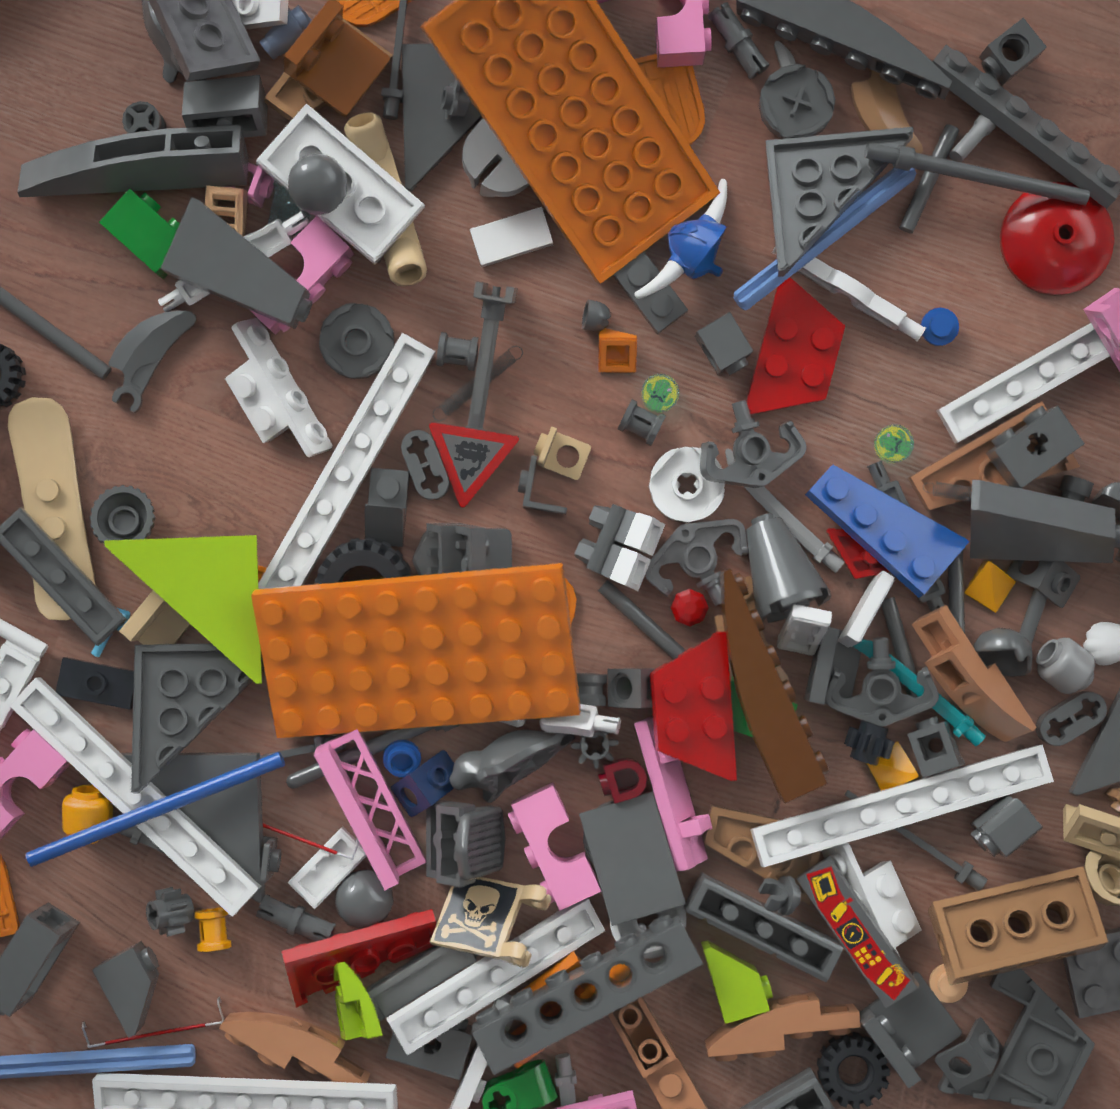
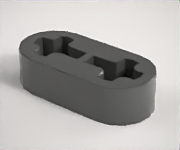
M422 430L411 431L402 440L401 449L418 493L425 499L438 500L446 495L450 486L449 477L439 451L430 434ZM418 437L421 442H429V447L424 449L428 462L421 464L416 453L410 454L408 450L413 447L412 440ZM430 467L435 477H442L443 482L438 485L439 491L437 493H432L430 489L422 488V484L427 481L424 472L425 468Z
M1081 691L1075 693L1044 712L1036 722L1038 737L1043 742L1053 746L1067 744L1098 725L1105 718L1107 713L1105 700L1094 692ZM1085 700L1095 703V706L1091 709L1092 717L1083 714L1076 718L1074 717V714L1083 708L1081 701ZM1051 719L1056 722H1062L1066 719L1069 721L1059 728L1061 734L1059 737L1052 734L1048 735L1046 732L1051 728L1049 723Z

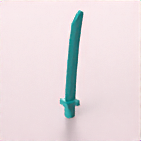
M862 639L861 642L853 646L868 658L873 656L872 640ZM889 654L892 660L896 662V667L889 670L896 674L902 684L920 697L924 693V688L917 683V675ZM938 693V701L932 708L954 727L953 733L958 738L963 734L975 747L978 746L985 739L986 735L974 725V720L971 717L965 716Z

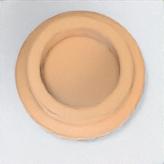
M941 964L932 971L929 978V987L940 1001L953 1003L965 995L968 989V981L950 986L944 964Z

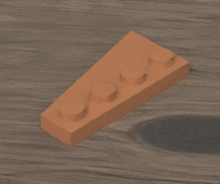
M1043 402L1036 403L908 477L926 511L962 501L933 496V484L931 483H934L935 492L937 481L972 487V480H982L1008 486L986 452L995 447L992 442L995 437L1009 428H1012L1015 433L1025 426L1026 423L1023 418L1040 406L1047 410ZM1035 438L1031 439V443L1027 446L1029 452L1035 451L1034 447L1038 444ZM1071 453L1034 480L1080 466L1073 453ZM940 485L941 493H942V490H943V493H944L943 485H942V489H941V485Z

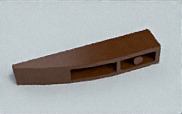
M726 569L720 572L722 618L724 631H726L728 658L736 693L748 729L780 799L787 803L827 785L824 774L829 772V768L820 750L814 753L808 738L813 736L812 730L805 716L798 717L792 703L797 701L796 695L788 679L781 681L775 667L780 666L781 662L773 645L765 646L760 631L765 630V627L756 608L749 610L743 596L748 595L749 592L741 574L733 575L731 569Z

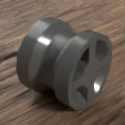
M139 101L132 103L123 113L122 123L127 133L166 129L167 127L162 115L148 102Z
M577 673L580 704L606 706L603 686L607 683V674Z

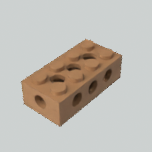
M1083 866L932 902L928 909L950 986L1097 951L1109 942ZM1046 910L1057 912L1061 917L1062 924L1052 923L1047 918ZM1008 919L1019 920L1024 926L1025 933L1019 934L1014 932L1009 927ZM970 928L982 929L987 935V942L980 943L974 940L971 936Z

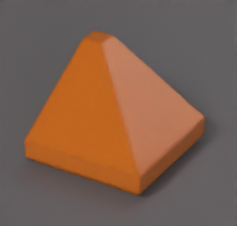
M607 328L599 331L598 373H636L637 335Z

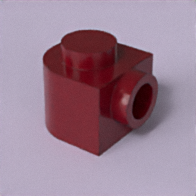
M621 758L603 764L605 772L598 774L604 797L612 794L614 804L635 798L644 791L647 776L638 761L632 758Z

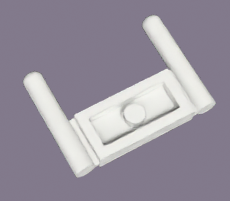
M0 619V636L6 639V642L0 648V731L5 727L14 711L10 704L27 687L41 662L40 659L48 649L46 643Z

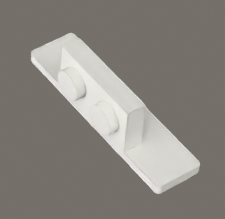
M257 318L235 323L231 328L249 360L228 375L225 380L262 443L272 441L290 428L307 457H312L331 449L333 446L327 436L326 429L318 421L310 408L306 395L299 389L290 374L287 363L280 357L270 340L267 329Z
M849 843L821 850L824 858L828 856L832 858L897 953V946L922 931L891 860L880 862L862 873Z

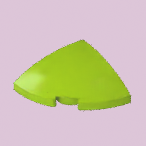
M345 962L335 964L334 981L339 980L340 983L339 986L335 987V1003L341 1039L350 1040L359 1037L369 1039L381 1036L382 1031L376 1010L362 982Z

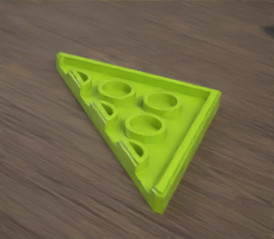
M257 535L104 540L105 547L251 680L256 684H262L261 647L251 597L253 591L259 589Z

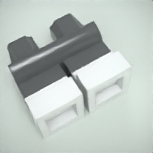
M612 504L611 508L595 505L589 517V525L601 529V533L596 543L583 538L577 546L574 554L575 557L587 564L586 568L639 591L651 559L622 546L625 545L653 556L665 524L651 516L636 513Z

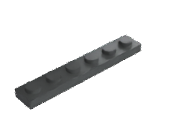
M947 45L943 47L932 62L952 81L950 91L983 116L990 119L996 126L1078 188L1089 190L1090 197L1106 209L1116 200L1120 193V174L1115 168L1103 164L1091 155L1083 144L1074 142L1062 133L1053 121L1042 118L1029 108L1025 100L1018 96H1013L1000 86L992 75L983 73L972 65L963 53L953 50Z

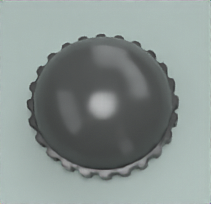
M121 485L120 487L114 486L111 490L107 489L104 494L99 495V499L94 501V507L91 508L92 515L89 518L92 522L90 526L94 530L93 534L95 537H98L97 539L100 543H104V540L146 539L148 535H151V529L154 528L153 521L156 519L154 515L155 509L151 506L152 502L150 499H147L148 497L145 493H141L138 488L134 489L133 486L125 487V485Z

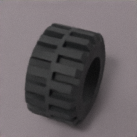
M367 537V539L363 540L356 538L351 539L345 544L342 543L326 557L318 570L315 584L342 582L345 574L355 566L372 567L379 571L384 579L411 576V568L408 562L405 563L401 552L399 550L395 551L390 547L391 544L385 541L382 543L375 541L376 538Z

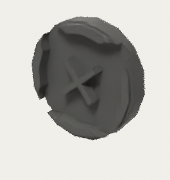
M793 64L781 67L769 76L761 90L758 107L761 119L771 133L781 139L817 136L824 131L833 116L836 99L833 87L823 73L816 69L814 71L811 68H806V65Z

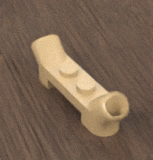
M371 112L351 117L344 127L347 139L401 184L381 117ZM412 222L383 255L390 280L401 287L413 286L421 282L427 273L424 254L414 223Z

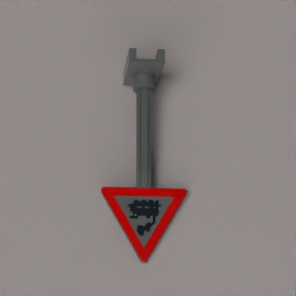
M475 282L473 297L483 300L481 318H484L468 425L463 427L438 422H431L429 424L454 493L462 508L466 507L519 442L517 435L487 431L483 428L499 322L504 319L506 304L516 303L518 288L506 287L505 297H500L501 287L493 286L492 295H487L488 283Z

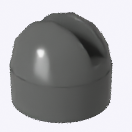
M588 299L583 311L582 329L602 331L609 325L607 319L611 317L610 309L599 301Z

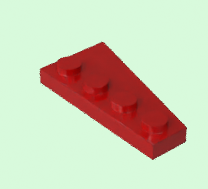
M433 910L414 912L402 918L384 923H375L366 928L348 933H339L327 939L309 944H300L294 948L282 951L296 1008L308 1003L307 996L322 989L325 994L335 991V987L340 985L339 980L334 981L335 964L345 962L362 979L375 973V970L382 962L389 960L395 964L435 946L430 942L437 925Z

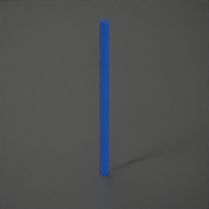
M280 751L29 851L26 853L27 862L31 867L281 768L285 766L283 756Z

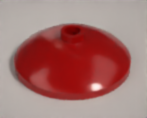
M1053 182V183H1057V184H1062V185H1066V186H1071V187H1076V188H1078L1076 185H1074V184H1072V183H1067V182ZM1023 193L1013 202L1005 214L1000 230V248L1009 271L1024 286L1046 295H1067L1087 287L1106 269L1114 249V228L1106 208L1092 197H1089L1086 205H1080ZM1063 227L1069 231L1070 237L1068 240L1062 239L1059 236V228Z

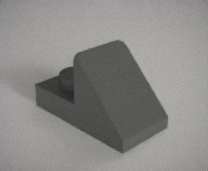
M371 468L368 504H365L364 508L365 539L367 537L376 538L375 541L381 543L385 541L391 544L390 546L403 547L410 480L409 471Z

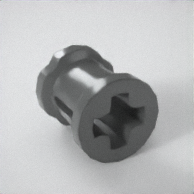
M441 332L436 365L441 367L445 363L467 366L469 371H475L479 337L467 340L448 337L447 333Z
M632 399L618 426V430L623 432L626 429L646 439V444L652 446L666 415L661 413L657 416L637 406V401Z

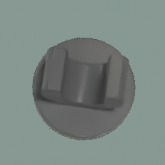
M781 876L778 880L772 878L764 879L758 889L760 894L770 895L764 905L765 909L778 911L781 915H791L801 901L800 887L791 876Z

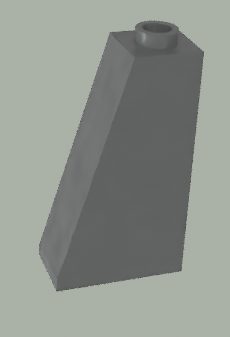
M191 197L160 269L171 277L293 329H296L299 321L304 323L312 307V301L308 300L311 295L308 290L201 201Z
M972 480L970 559L1113 563L1114 549L1120 548V524H1115L1114 508L982 480Z

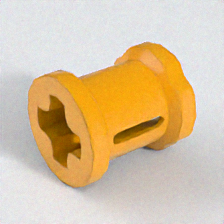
M222 907L207 908L194 912L195 919L199 920L200 943L197 944V951H218L232 947L231 940L227 939L225 916L229 913Z

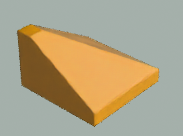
M983 561L964 590V594L992 612L997 613L1016 581L992 562Z
M895 741L889 759L880 757L877 766L866 763L881 791L899 786L919 777L898 741Z

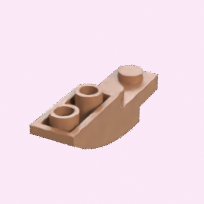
M947 605L918 618L912 623L913 628L932 656L925 662V665L949 697L979 726L1003 742L1025 735L1037 728L997 665L994 663L987 667L985 666Z
M815 992L795 994L767 1002L770 1009L768 1012L722 1025L704 1041L708 1057H715L716 1061H732L738 1058V1054L753 1053V1056L757 1058H767L775 1056L776 1051L785 1050L784 1034H790V1038L794 1039L809 1038L813 1036V1032L827 1030L830 1035L849 1034L851 1028L861 1027L860 1014L853 1003L820 1006Z
M643 996L608 1014L642 1077L646 1079L662 1109H708L693 1079Z
M236 1012L229 1013L219 1029L226 1032L225 1037L230 1042L240 1047L247 1045L258 1052V1058L271 1067L279 1065L285 1069L292 1056L299 1059L298 1064L303 1069L312 1074L320 1072L331 1079V1082L367 1083L371 1074L340 1055L346 1040L341 1039V1037L329 1030L300 1019L273 1013Z

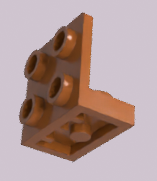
M328 0L284 55V72L340 115L347 117L389 64L390 57L342 21L344 8L342 4L336 0Z

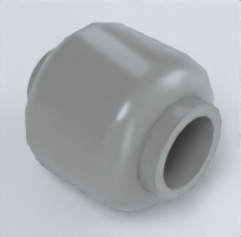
M1064 637L1057 640L1052 639L1040 648L1036 657L1038 675L1059 692L1072 694L1086 689L1092 683L1095 669L1094 657L1074 640Z

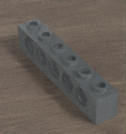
M669 915L660 917L649 925V931L637 937L635 933L626 935L614 943L615 949L603 955L600 951L592 953L580 961L581 966L569 973L566 970L558 971L545 980L546 985L535 991H532L531 988L524 989L512 996L510 999L512 1003L499 1010L496 1006H493L479 1013L476 1016L477 1021L472 1023V1034L493 1075L703 965L679 916L670 918ZM649 947H662L665 950L662 959L654 963L646 961L644 954ZM624 964L630 968L628 977L620 981L612 979L609 976L610 970L615 965ZM585 982L593 984L596 987V991L590 998L582 999L575 995L574 991L579 984ZM547 1001H555L560 1004L561 1010L556 1016L547 1017L540 1012V1007ZM514 1019L521 1020L526 1024L527 1028L519 1035H512L505 1029L509 1021Z

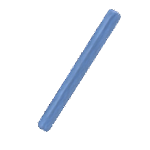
M893 168L859 195L785 276L778 277L776 259L734 292L733 298L736 304L742 310L750 309L914 181L917 174L915 169L911 168L910 171Z
M193 1044L0 1056V1079L191 1067L196 1061V1049Z

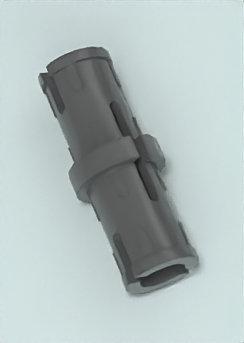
M725 2L721 4V10L719 7L715 8L708 15V18L725 40L726 44L724 47L727 52H733L751 80L757 76V72L759 75L763 73L770 64L752 41L753 34L750 29H744L730 8L729 3Z
M268 894L264 896L259 908L261 910H258L256 913L257 918H262L287 929L286 933L291 936L299 934L315 942L332 937V931L336 927L335 923H330L305 912L306 908L298 905L296 908L272 898Z

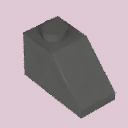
M142 940L106 959L92 969L128 1038L135 1035L144 1026L159 977L157 970L159 967L158 959L150 947L145 948Z

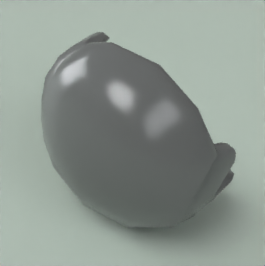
M320 153L302 157L291 168L288 176L289 196L301 211L313 215L331 213L345 198L347 175L342 166L333 157Z
M998 627L982 632L974 643L973 647L985 666L987 667L995 663L1003 676H1025L1031 672L1032 646L1021 633L1010 628Z
M368 869L349 874L338 887L335 896L338 915L347 925L358 929L369 927L375 923H382L388 917L394 902L392 887L384 890L376 873Z

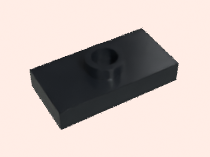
M63 657L56 693L64 697L130 710L133 709L134 670Z

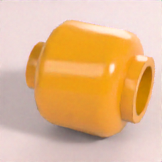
M93 785L76 786L72 789L71 793L63 798L62 830L68 836L113 818V804Z

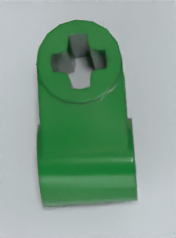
M533 1060L525 1063L520 1068L488 1080L482 1093L483 1109H536L557 1099L558 1095L545 1060ZM500 1091L501 1095L505 1096V1104L499 1105L497 1100H493V1093Z

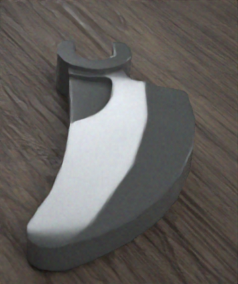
M190 311L164 312L142 321L125 335L108 363L109 366L121 370L124 374L123 386L116 389L112 395L113 402L118 404L124 394L130 393L134 397V403L130 411L136 413L140 410L143 403V392L157 366L181 335L195 325L197 321L195 314Z

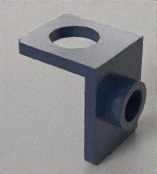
M445 750L438 752L390 787L410 817H414L429 808L454 789L449 780L453 772L454 762ZM405 787L414 793L417 804L412 803L407 798L404 791Z

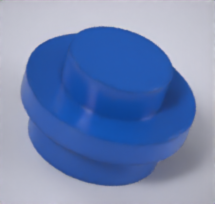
M946 308L930 310L924 315L920 324L926 327L922 334L923 338L935 346L949 344L956 338L959 331V322L956 315Z
M397 740L390 743L384 750L383 763L385 768L394 776L405 777L420 766L421 752L413 742Z

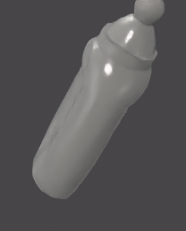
M980 114L974 121L973 127L949 153L950 158L953 161L962 162L983 137L989 135L995 129L996 125L990 119Z

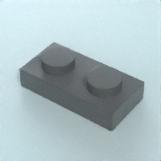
M642 252L613 274V277L658 335L687 313L688 309L670 285L641 299L635 297L636 291L643 288L660 273L646 253Z

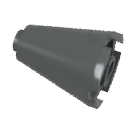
M772 513L763 514L752 519V526L746 530L755 608L762 622L766 618L768 623L787 619L794 604L808 607L810 602L816 600L817 605L820 606L830 600L831 593L784 520L781 517H773Z

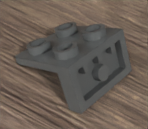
M917 971L912 973L919 984L917 990L887 1008L878 998L859 1012L860 1022L908 1088H911L921 1080L914 1069L962 1034L958 1025Z

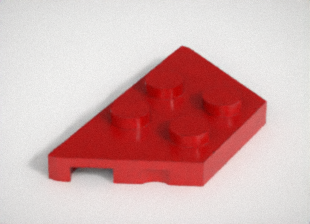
M791 277L776 287L746 398L750 415L824 401L828 394L846 326Z
M717 631L712 634V637L699 645L689 648L679 654L676 659L650 672L655 750L727 780L737 781L726 631Z

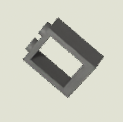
M49 902L25 917L0 957V1016H12L33 999L80 924L78 920Z

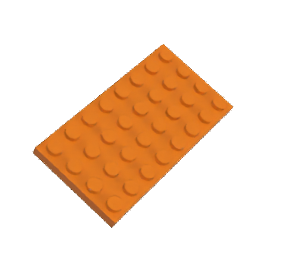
M454 0L420 26L597 283H603L669 233L675 224L682 223L720 194L717 186L596 0Z
M563 563L257 589L251 594L277 738L350 733L356 729L358 732L580 715L581 705Z

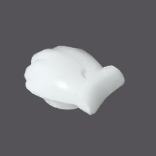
M1111 622L1094 624L1086 633L1087 639L1083 644L1084 649L1093 655L1098 665L1106 666L1119 662L1120 625Z

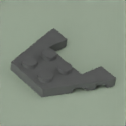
M1022 969L994 975L989 985L1024 1004V1007L1001 1051L993 1072L960 1089L954 1088L945 1074H943L937 1086L938 1089L944 1093H959L970 1095L973 1098L1010 1102L1012 1105L1035 1109H1063L1095 1043ZM956 1057L950 1060L952 1069L958 1074L966 1075L971 1072V1065Z

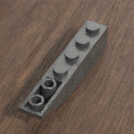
M736 0V14H739L744 22L752 26L760 27L763 24L775 29V33L783 39L789 41L799 39L810 44V48L819 54L829 56L832 53L842 57L849 66L855 69L865 70L868 68L880 73V77L883 80L895 85H900L902 82L916 88L915 91L925 98L934 100L938 97L945 100L952 81L922 51L891 26L850 0Z
M241 125L169 128L128 133L89 141L55 151L22 164L18 195L21 198L127 192L129 188L132 191L204 188L206 186L247 185L249 157Z

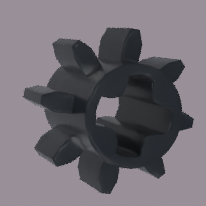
M861 720L859 729L849 727L844 744L852 747L850 757L875 766L878 765L880 757L889 759L895 743L891 739L886 738L889 729Z

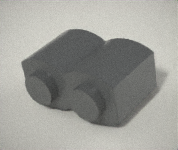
M1007 795L997 800L970 823L974 828L970 835L984 851H988L993 857L1000 854L1007 858L1043 827L1017 798L1013 799Z

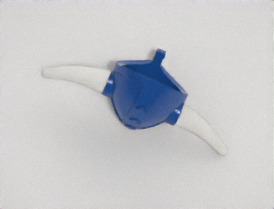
M725 179L719 181L718 190L720 194L714 198L708 210L698 220L675 224L668 233L671 257L662 271L651 282L635 292L637 299L660 291L682 274H686L691 279H696L707 273H711L716 277H720L723 273V269L715 265L714 262L722 236L727 227L722 223L719 224L727 201V181Z

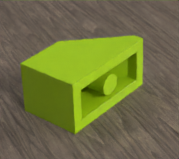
M709 940L701 942L725 1024L770 1011L767 999L773 998L767 975L760 976L754 965Z

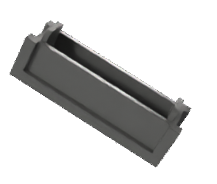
M433 946L368 986L366 991L374 1005L379 1022L460 970L474 964L477 961V954Z

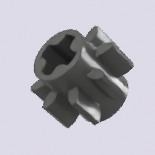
M595 730L592 738L595 739L598 735L603 737L601 744L604 749L601 752L595 749L591 753L586 751L588 748V743L585 740L586 736H581L580 742L572 743L571 748L581 749L582 754L578 760L580 764L589 758L593 760V765L597 769L599 767V759L605 757L610 761L614 760L612 754L608 751L609 746L619 744L618 740H608L607 734L609 732Z
M173 887L156 890L157 900L149 901L146 906V917L149 926L153 930L159 929V934H166L167 937L185 933L184 924L191 922L194 918V906L188 894H181L180 888L173 889Z

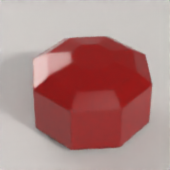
M687 589L675 594L670 609L675 621L690 627L703 622L709 607L703 594Z

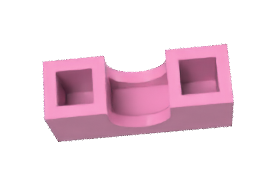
M679 0L683 5V9L679 13L672 16L657 17L655 28L657 67L703 65L705 51H711V29L704 28L703 15L709 14V0Z
M318 216L290 242L304 259L303 272L296 281L311 294L308 300L312 301L313 304L325 292L324 284L333 275L336 278L340 277L351 266L352 261L350 258L354 253ZM251 311L275 335L280 330L285 332L291 328Z
M29 729L24 730L11 744L15 748L6 759L0 757V840L25 814L13 802L11 797V787L17 777H25L32 781L39 789L51 786L70 765L34 729L32 731Z
M552 782L513 800L511 803L513 811L508 813L509 819L516 834L523 832L529 846L524 848L525 854L533 869L540 868L545 878V881L541 882L540 886L546 888V894L552 897L550 904L556 902L560 911L601 892L599 881L585 851L572 857H561L555 854L549 847L548 837L556 827L569 821V815L554 783Z

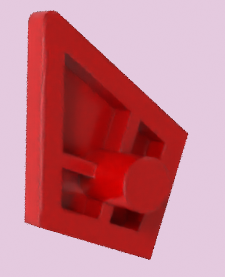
M826 529L827 535L842 560L845 561L844 564L853 579L877 575L882 571L890 572L843 529Z

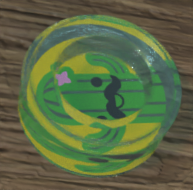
M666 374L650 376L644 382L641 389V399L644 405L649 410L657 413L672 409L679 398L678 384L672 377Z
M893 424L884 427L877 433L874 440L876 454L880 459L888 463H897L905 460L910 456L914 448V439L911 432L902 425Z

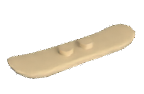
M31 397L14 404L8 415V430L17 467L24 510L95 584V573L81 502L73 435L68 415L63 407L51 398ZM33 578L35 602L39 612L50 620L71 619Z

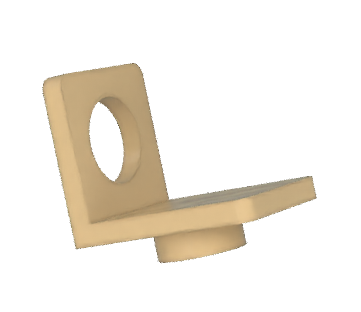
M551 426L548 435L541 433L534 454L540 456L538 466L578 480L587 461L591 446L558 433L557 428ZM572 446L578 451L579 460L575 466L565 468L558 463L556 456L560 448Z

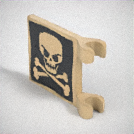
M484 877L476 878L474 883L464 887L451 886L430 942L435 946L500 959L515 966L525 968L529 965L532 954L526 951V946L523 943L508 942L520 906L523 903L539 910H547L552 897L546 894V888L540 885L524 886Z

